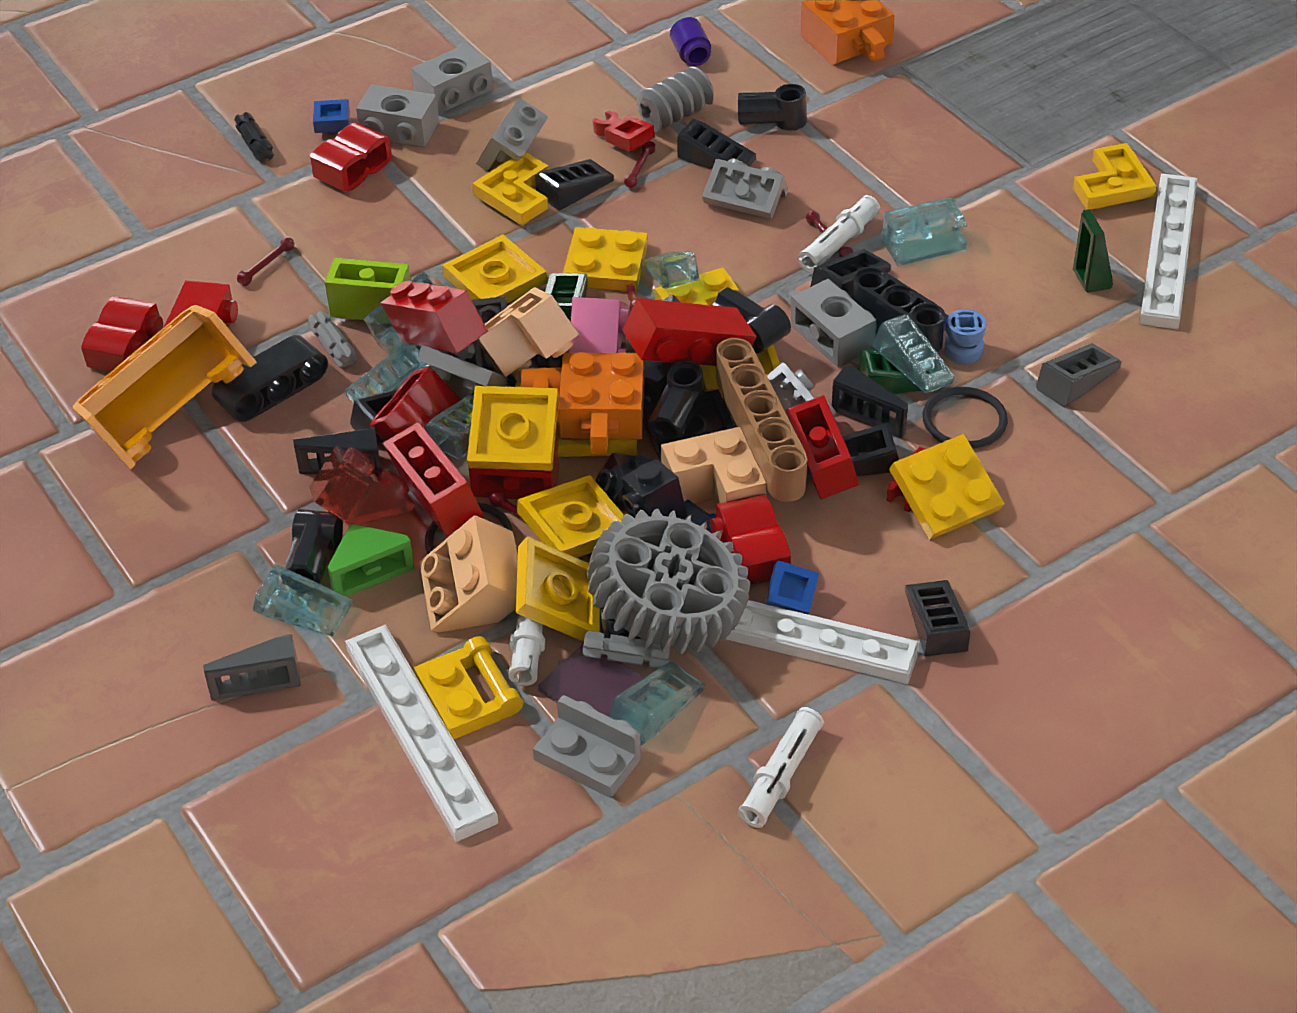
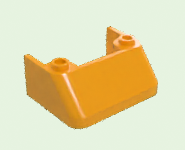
M193 305L179 314L77 400L72 408L118 459L131 470L137 465L135 462L151 449L152 446L149 444V441L153 437L151 433L209 383L223 380L227 384L244 370L242 364L252 367L257 362L215 312L198 305Z

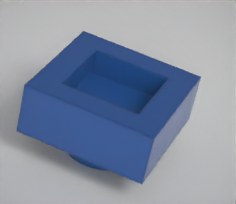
M349 99L314 101L313 126L315 133H338L350 125Z
M777 561L774 565L764 604L809 614L819 573Z

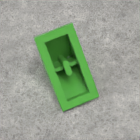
M351 523L328 565L332 592L336 601L415 569L411 541L407 535Z

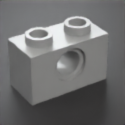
M469 43L411 68L414 91L435 94L438 114L493 90L491 61Z
M371 84L356 107L358 123L389 136L390 142L425 147L439 124L435 94Z
M826 279L791 296V326L837 368L859 357L861 350L874 349L877 327L876 319L869 311L864 310L851 299L846 291L841 290L831 280Z

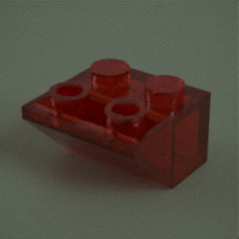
M336 446L309 486L316 504L350 525L408 513L415 506L408 494L410 489L404 485L406 483L405 480L386 468L382 473L376 471L375 467L370 463L371 459L352 446L347 451Z

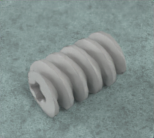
M690 66L683 70V72H678L672 77L664 79L661 83L658 82L650 88L640 91L637 98L638 112L641 120L654 125V132L656 133L661 130V127L666 128L672 125V121L678 122L683 119V116L688 117L692 115L694 110L700 111L704 109L705 103L712 104L714 91L708 76L701 69Z

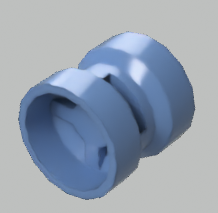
M962 309L949 315L946 328L948 336L945 340L944 352L951 361L959 364H971L982 357L984 347L982 338L985 336L987 323L982 314L974 310Z

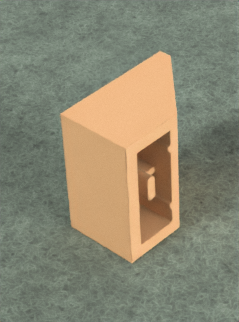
M474 515L419 561L431 631L441 633L499 623L516 609L518 553L513 531Z

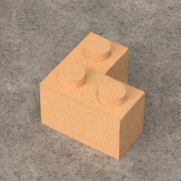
M534 287L486 322L485 326L488 332L478 338L476 342L496 370L507 377L509 374L517 376L521 373V369L529 368L532 364L530 359L537 354L546 359L551 355L553 358L564 354L572 347L573 343L571 340L577 337L579 333L554 297Z
M740 427L661 444V463L678 476L685 505L714 499L715 504L766 494V481Z

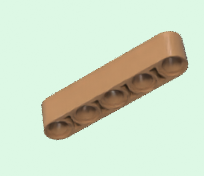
M739 338L723 340L718 344L716 351V382L737 427L741 428L766 481V488L769 494L778 501L793 502L804 495L806 490V452L751 344Z

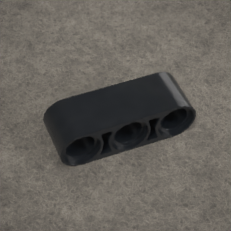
M863 267L854 273L852 299L873 315L876 319V328L917 354L933 355L942 349L946 314L939 305L877 267Z
M293 335L254 356L253 358L257 363L252 367L242 364L244 370L231 382L225 384L221 380L214 383L212 396L234 418L240 422H246L320 380L328 368V359L300 335Z

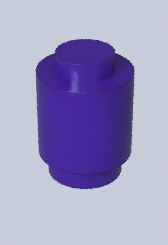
M692 17L678 20L670 30V38L681 60L690 66L704 64L710 58L711 43L701 23Z

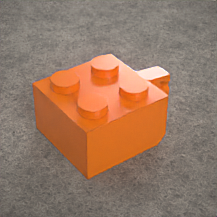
M879 0L802 1L801 36L832 65L859 55H864L874 62L885 58L884 48L893 43L895 14Z
M579 352L563 354L558 405L560 438L590 439L591 455H608L609 439H643L645 374L644 360H641L637 353Z

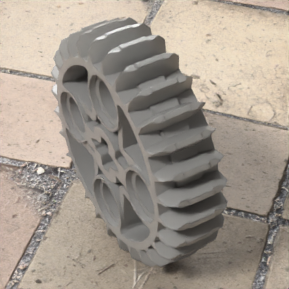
M655 509L651 517L643 510H640L635 518L630 514H625L621 522L613 521L608 530H603L596 546L593 548L586 578L589 580L588 592L595 595L593 606L604 608L602 619L614 618L616 620L614 631L625 628L630 632L629 641L637 636L645 640L646 648L651 643L660 644L662 652L665 653L669 646H675L678 653L683 654L688 645L697 653L703 648L704 644L709 648H713L718 640H725L731 630L735 629L748 603V592L751 584L746 579L748 568L741 566V554L731 553L733 550L732 542L722 543L720 541L721 531L712 534L706 530V522L701 526L692 523L691 515L683 520L676 517L674 510L667 517L662 516L659 509Z

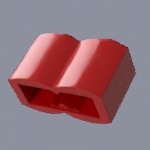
M352 123L343 128L335 139L323 142L312 152L310 160L313 177L340 190L350 191L358 187L368 174H374L383 169L391 160L392 151L389 136L360 123Z
M117 296L110 298L103 307L98 322L90 327L82 342L81 350L86 366L111 372L162 330L163 319L159 315L157 304Z
M430 366L416 370L408 377L393 398L375 416L370 427L375 428L376 433L384 441H387L419 422L433 439L438 429L443 430L456 419L458 414L455 410L459 406L461 399Z
M765 493L716 504V518L710 520L712 534L721 531L720 541L722 543H733L731 553L742 555L741 566L748 568L746 579L751 584L771 580L774 565L777 561L791 564L789 545L781 527L777 523L773 507Z

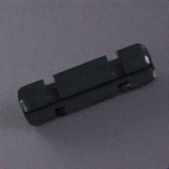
M248 112L242 115L237 114L234 119L236 129L253 152L252 154L259 162H264L266 159L271 160L274 156L272 152L273 146L255 122L252 114Z

